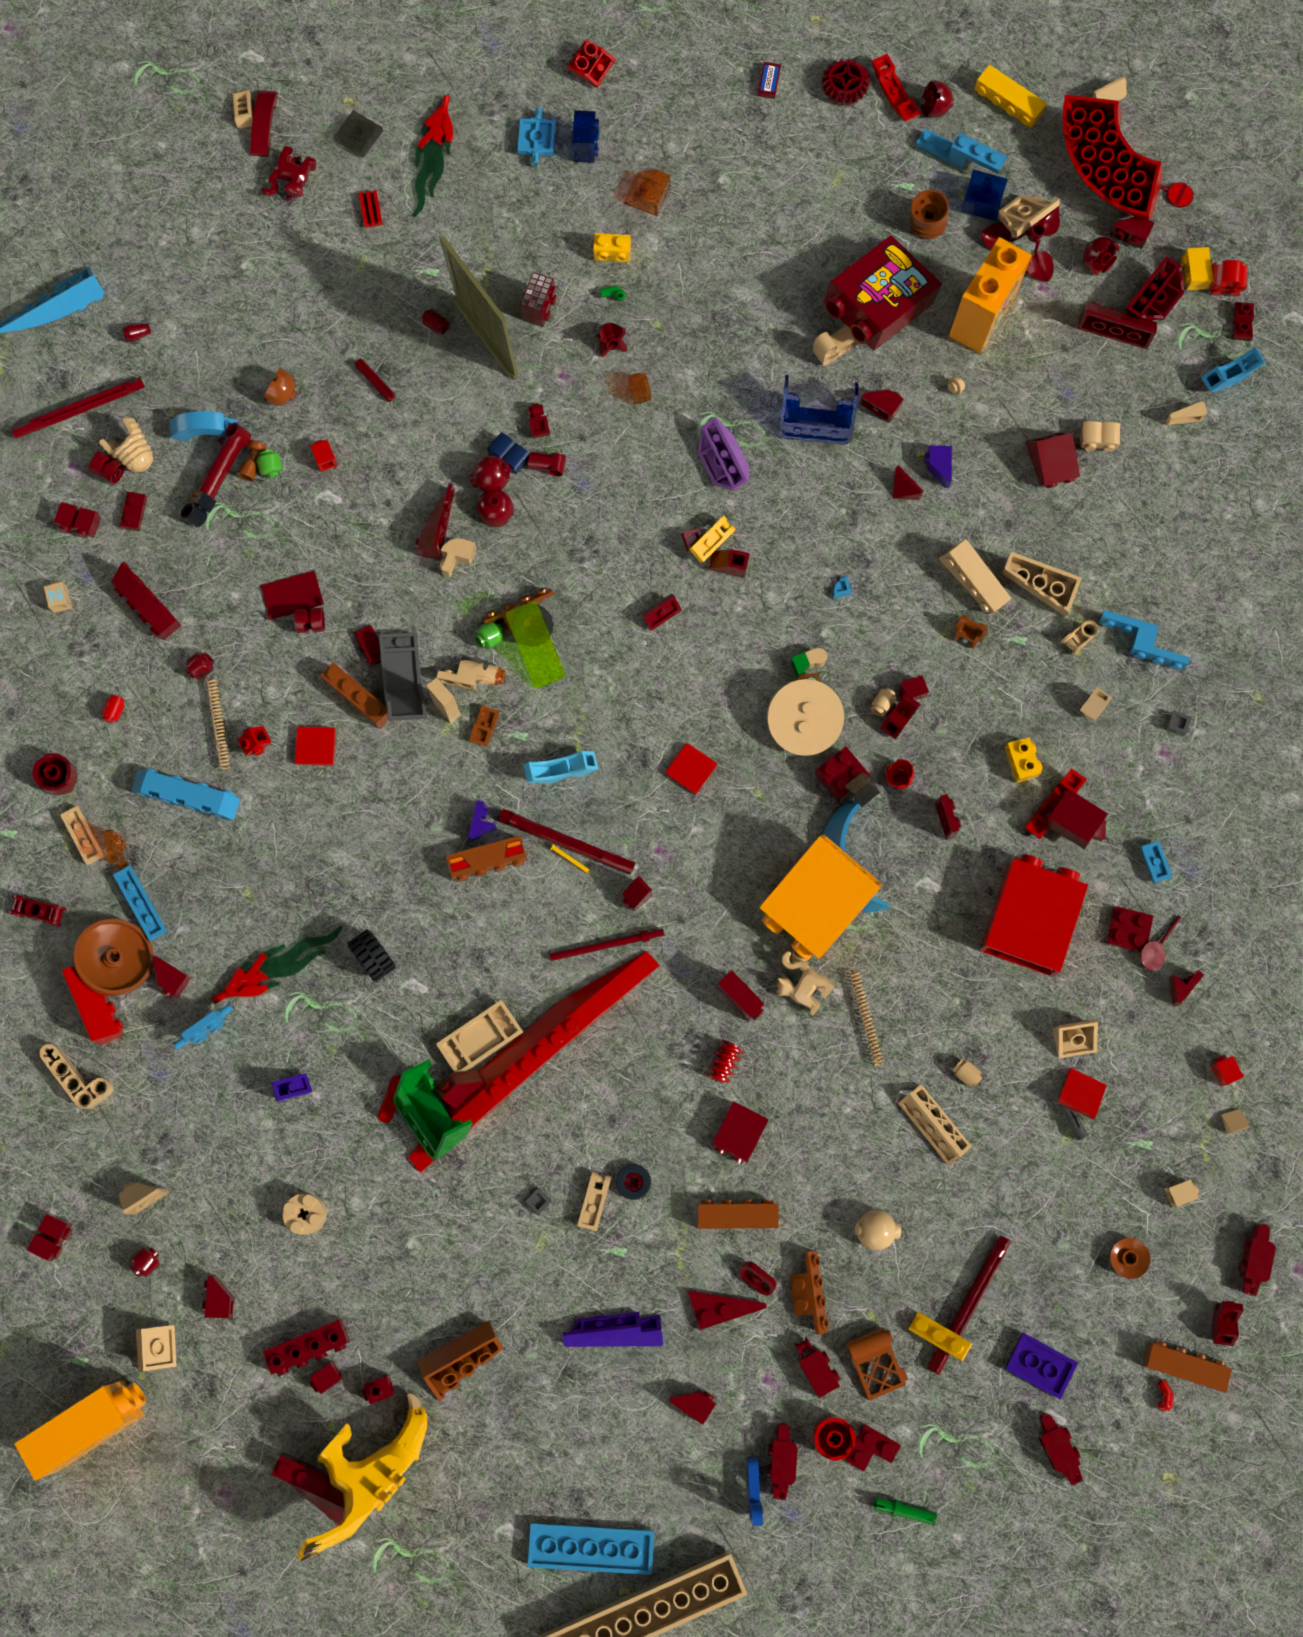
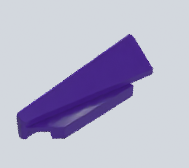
M639 1311L579 1318L574 1322V1327L569 1332L562 1333L565 1347L663 1346L660 1315L640 1319Z

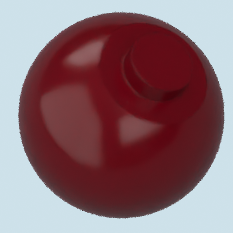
M484 456L476 462L473 473L469 475V480L474 488L479 487L482 491L502 490L509 481L511 468L507 462L498 456Z

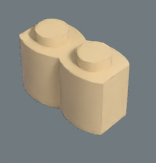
M1085 421L1082 423L1081 448H1085L1087 451H1094L1099 448L1105 452H1112L1118 449L1120 445V423H1101L1097 421Z

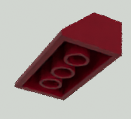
M1086 302L1077 329L1147 350L1156 335L1157 322L1140 320L1131 313L1120 312L1112 307L1100 306L1095 302Z

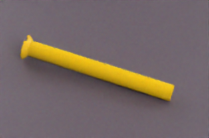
M553 844L550 850L555 851L584 872H589L590 869Z

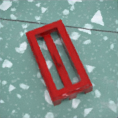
M373 190L371 193L366 191L365 194L359 192L365 228L383 225L377 190ZM372 197L375 200L378 221L374 220ZM366 198L368 201L371 222L369 223L367 220V214L364 203V199Z

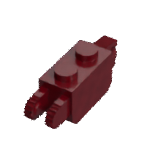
M1266 1224L1256 1225L1252 1237H1247V1240L1244 1241L1242 1247L1244 1256L1238 1266L1239 1277H1243L1242 1293L1251 1296L1257 1295L1261 1282L1270 1280L1276 1246L1273 1242H1269L1271 1229Z
M1044 1412L1039 1416V1422H1041L1040 1424L1044 1431L1040 1432L1038 1439L1052 1468L1064 1474L1070 1485H1076L1083 1481L1079 1465H1081L1079 1458H1081L1076 1446L1072 1447L1069 1441L1071 1435L1066 1427L1063 1428L1060 1424H1056V1421L1053 1419L1054 1417Z
M783 1422L777 1428L776 1438H772V1443H768V1456H771V1465H767L766 1477L770 1478L773 1499L786 1500L789 1485L796 1481L798 1446L793 1440H790V1428L788 1424Z

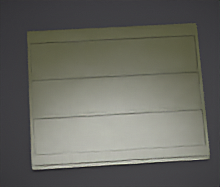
M440 235L439 240L455 292L453 303L508 377L517 378L518 371L504 315L445 236L442 237Z

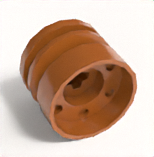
M925 190L914 197L911 203L910 228L917 237L934 239L945 231L949 213V202L946 196L936 190Z

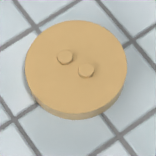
M802 678L784 684L774 693L767 708V725L770 734L783 749L796 755L808 756L825 751L837 740L843 728L844 710L839 697L829 686L814 679Z

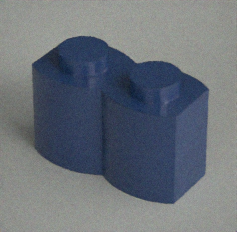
M503 432L487 447L488 455L498 456L509 464L511 472L516 475L528 462L530 455L525 448L514 442Z

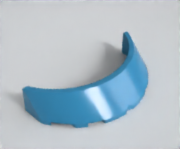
M858 798L850 800L841 806L831 817L823 833L844 852H846L845 840L849 823L855 812L863 804ZM873 897L862 911L866 913L886 911L890 906L889 903Z

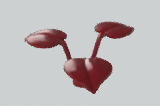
M1059 206L1035 223L1029 231L1026 230L1018 237L1010 239L1011 232L1002 223H995L981 231L982 240L992 250L999 237L1008 242H1014L1027 236L1036 245L1034 255L1030 259L1026 272L1034 279L1049 282L1054 271L1053 259L1046 251L1038 254V247L1043 235L1051 236L1058 231L1060 226Z

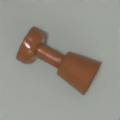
M250 440L248 448L251 450L249 459L245 460L237 472V476L246 481L253 482L257 468L256 459L260 452L266 451L267 447L259 441Z

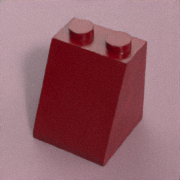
M1059 432L1025 441L1039 485L1051 488L1057 486L1058 482L1063 481L1064 484L1075 481L1074 478L1080 477L1072 433Z

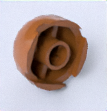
M279 368L275 374L277 377L271 381L263 399L274 406H283L289 400L293 402L297 394L294 377L286 370Z

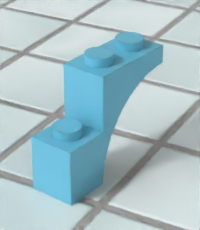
M580 751L554 760L523 764L527 783L554 784L569 776L583 777L599 770L595 753L592 751Z

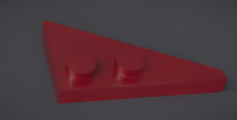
M694 1291L688 1292L700 1330L767 1308L766 1303Z

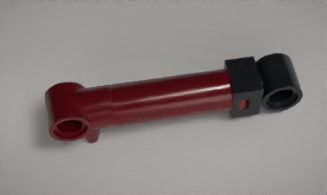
M237 422L230 424L225 431V437L218 439L222 446L198 489L192 490L187 499L188 503L181 510V517L195 527H200L205 523L207 512L211 513L216 503L214 497L241 448L245 447L251 440V433Z

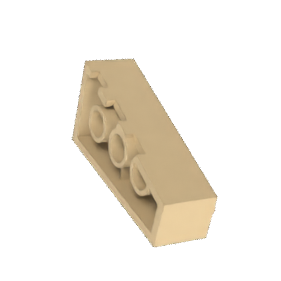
M967 539L953 545L938 558L979 603L980 608L985 613L991 614L996 612L1012 599Z
M1010 552L1001 573L1063 616L1069 613L1082 579L1079 576L1014 552Z

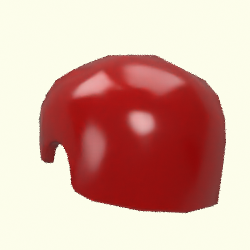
M897 759L894 764L888 766L885 773L887 784L893 789L909 787L915 777L913 765L904 759Z

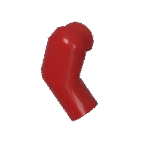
M1166 1379L1157 1383L1163 1394L1162 1400L1158 1402V1408L1162 1412L1170 1411L1173 1408L1174 1393Z

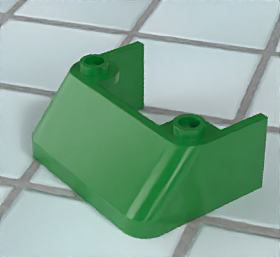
M427 1060L402 1072L393 1100L396 1108L428 1156L435 1161L466 1138L472 1121L461 1122L458 1119L452 1121L433 1093L436 1083L434 1077L428 1073L431 1061Z

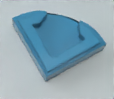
M847 575L840 578L835 584L832 594L833 599L851 595L852 592Z

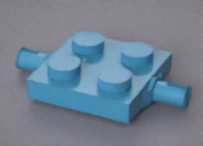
M538 107L535 108V117L530 119L520 118L518 154L531 155L532 166H534V161L535 166H538L539 156H553L556 120L542 118L543 109L539 108L538 111Z
M228 1003L220 1010H213L181 1033L182 1037L173 1043L174 1047L179 1050L186 1043L200 1044L206 1040V1035L212 1031L216 1032L224 1026L223 1023L226 1022L224 1016L233 1010L232 1006Z

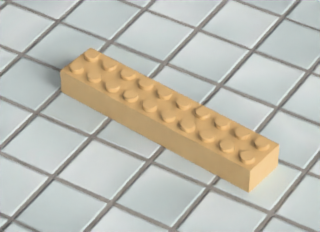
M729 1550L540 1634L538 1637H655L747 1595V1591Z

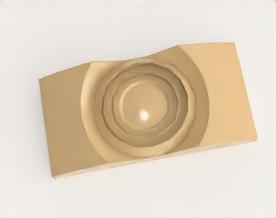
M500 1000L439 1041L436 1045L455 1073L469 1071L487 1057L505 1047L521 1035L523 1031L503 1001Z

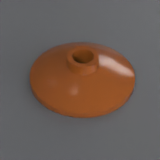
M1135 1238L1121 1239L1111 1249L1110 1262L1112 1268L1121 1277L1127 1279L1139 1278L1147 1272L1150 1266L1151 1258L1148 1248L1144 1243ZM1127 1254L1132 1258L1130 1262L1125 1260Z

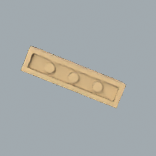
M922 1084L898 1102L948 1166L972 1147ZM917 1092H919L922 1095L924 1101H922L918 1097V1095L916 1094ZM931 1109L934 1110L936 1116L931 1113ZM943 1125H946V1126H947V1128L949 1129V1132H947V1131L944 1129V1126H943ZM956 1141H959L960 1144L964 1147L962 1150L956 1144Z

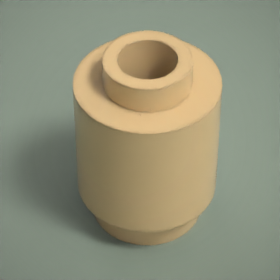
M889 688L880 689L871 704L870 710L875 715L884 717L897 699L895 692Z
M961 1059L952 1070L956 1073L955 1076L969 1087L971 1085L976 1087L982 1079L980 1076L982 1072L968 1060Z

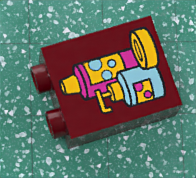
M890 235L831 280L823 303L831 317L835 319L840 318L850 328L851 334L857 342L865 343L875 351L933 305L942 283Z

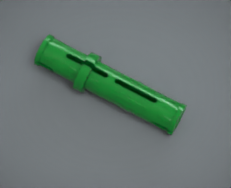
M878 1496L875 1498L877 1502H874V1510L890 1513L892 1517L901 1516L931 1524L932 1526L936 1524L934 1520H937V1512L902 1504L899 1500L891 1501L879 1498Z

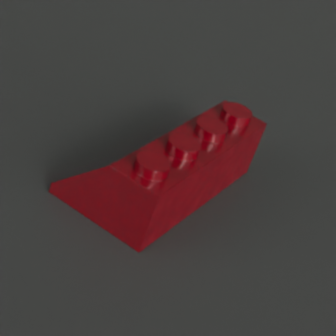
M123 561L112 580L115 586L113 590L120 598L124 596L128 600L125 603L132 611L136 609L140 613L137 616L144 624L148 622L152 626L150 631L156 637L160 635L165 640L181 624Z
M282 1453L271 1475L287 1482L338 1525L341 1524L344 1515V1495L330 1484L329 1473L287 1453Z

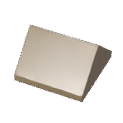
M1097 1020L1060 1025L1052 1028L1058 1058L1097 1052Z

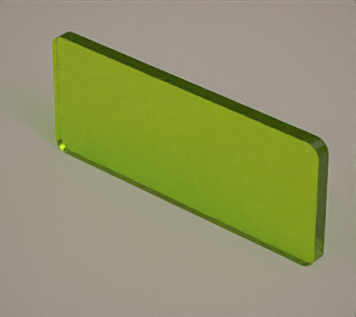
M531 601L505 613L506 619L533 686L538 689L564 678V669L537 602Z

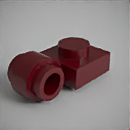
M538 403L531 404L528 410L531 418L529 419L532 438L549 436L550 430L547 415L541 416L544 415L543 405Z

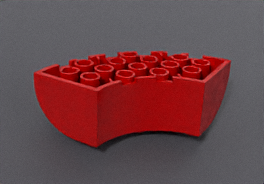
M1065 94L1062 117L1064 139L1072 164L1080 178L1097 197L1111 207L1135 217L1151 220L1163 179L1162 162L1136 153L1125 140L1120 130L1122 115L1118 100Z

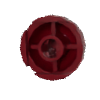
M930 81L923 92L922 98H925V105L921 104V111L925 117H943L954 104L950 87L941 81Z
M1098 237L1087 243L1083 253L1085 267L1095 275H1099L1098 273L1101 271L1102 273L1107 272L1117 259L1115 254L1116 251L1119 252L1120 250L1119 245L1107 237Z
M485 491L477 502V514L480 520L488 526L501 527L506 525L513 516L514 505L510 496L505 491Z

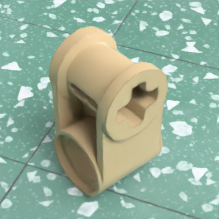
M1086 621L1076 630L1069 633L1061 642L1065 643L1073 651V655H1076L1095 637L1098 632V626L1094 621ZM1084 628H1089L1092 634H1086Z

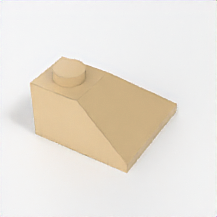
M130 1182L122 1187L123 1191L118 1195L124 1214L135 1215L170 1192L168 1189Z

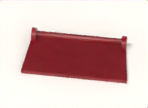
M315 570L261 585L269 620L293 614L295 609L306 608L308 610L324 605Z

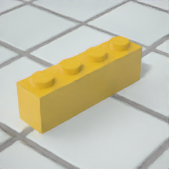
M990 64L977 79L974 90L979 95L989 99L994 105L1004 109L1009 115L1019 119L1022 124L1032 128L1044 114L1047 106L1045 101Z

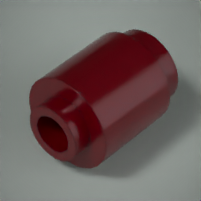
M434 309L426 310L422 315V324L437 334H444L449 328L450 322L447 321V318Z

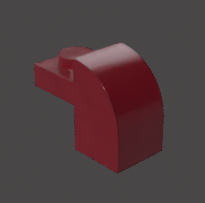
M905 693L880 729L896 740L921 704Z
M1222 1301L1220 1305L1215 1306L1212 1318L1213 1344L1234 1346L1239 1337L1238 1320L1244 1311L1243 1304L1233 1301Z

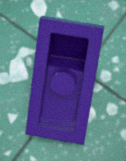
M477 800L468 835L470 841H475L496 828L495 823L482 821L487 818L488 808H486L484 801Z
M307 1073L270 1083L276 1102H287L292 1098L312 1092Z

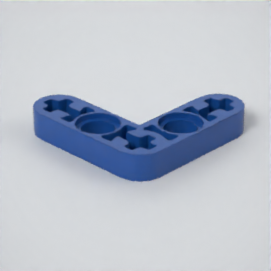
M747 1457L750 1521L752 1526H763L758 1457Z

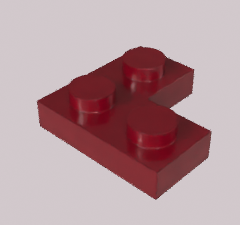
M864 1424L856 1439L853 1450L845 1461L863 1472L873 1454L892 1464L901 1444Z

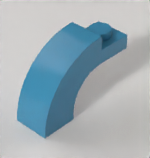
M1254 347L1233 362L1220 367L1216 366L1201 376L1209 392H1218L1252 375L1253 371L1264 365L1266 361L1258 348Z

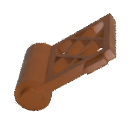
M883 1327L846 1342L847 1349L868 1400L906 1385L905 1381L908 1380L904 1368H899L890 1344L893 1341L889 1329L885 1330ZM889 1352L891 1361L888 1367L879 1364L881 1355ZM866 1361L872 1363L873 1367L870 1374L862 1372L859 1364ZM877 1366L886 1369L883 1380L873 1377ZM889 1372L897 1374L900 1382L893 1385L887 1383L886 1380ZM871 1379L881 1383L879 1390L870 1394L868 1386Z

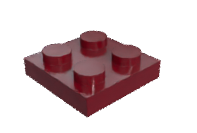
M946 794L939 797L935 807L946 840H949L957 835L961 824L959 818L955 817L953 812L955 810L954 802Z
M1115 906L1107 945L1141 952L1142 947L1149 942L1154 915Z

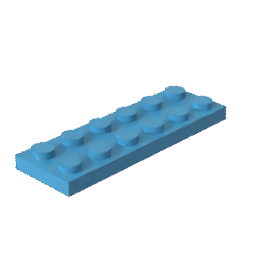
M531 1522L528 1567L652 1575L654 1530Z

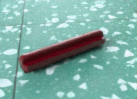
M358 359L355 362V367L388 402L394 400L396 397L395 393L363 359Z

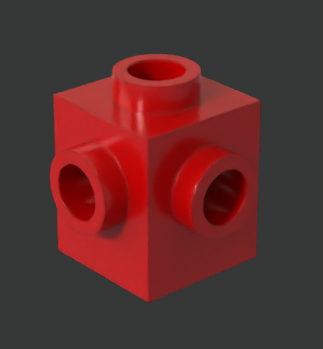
M264 726L248 728L237 739L245 756H259L264 753V749L271 743Z

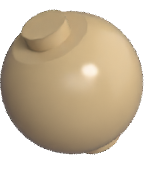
M871 1210L863 1214L858 1223H856L855 1234L866 1248L879 1251L888 1248L894 1242V1239L900 1238L901 1226L899 1223H895L888 1213L882 1210Z

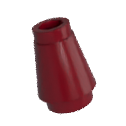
M148 323L126 324V327H122L127 342H134L151 334Z

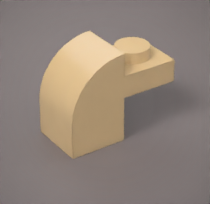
M457 538L443 545L441 554L445 558L442 559L440 564L443 576L451 577L456 561L471 566L477 550L474 542Z

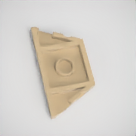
M1020 195L998 211V218L1014 237H1018L1058 207L1060 199L1054 198L1050 202L1043 201V197Z

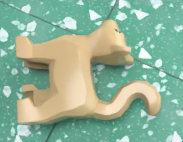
M786 951L781 958L782 964L791 970L801 968L803 974L796 985L785 974H782L781 978L778 979L779 983L776 993L778 996H790L796 1003L808 1007L810 1014L813 1016L821 1004L812 996V993L815 990H819L821 996L826 999L835 987V984L827 977L819 975L817 971L810 968L804 961L790 962L791 952Z

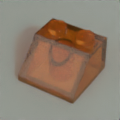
M656 169L637 172L624 204L658 216L670 188L671 175Z

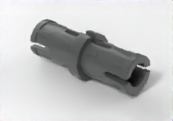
M1062 1104L1058 1105L1067 1120V1126L1070 1125L1077 1141L1089 1136L1080 1120L1082 1119L1081 1116H1078L1076 1111Z

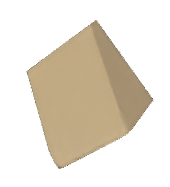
M1240 1109L1221 1115L1227 1134L1249 1128V1124Z

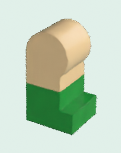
M816 648L791 657L790 662L797 679L804 677L805 670L813 667H823L827 660V653L822 648Z

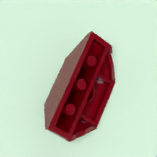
M1166 256L1125 310L1140 320H1164L1185 293L1181 265Z

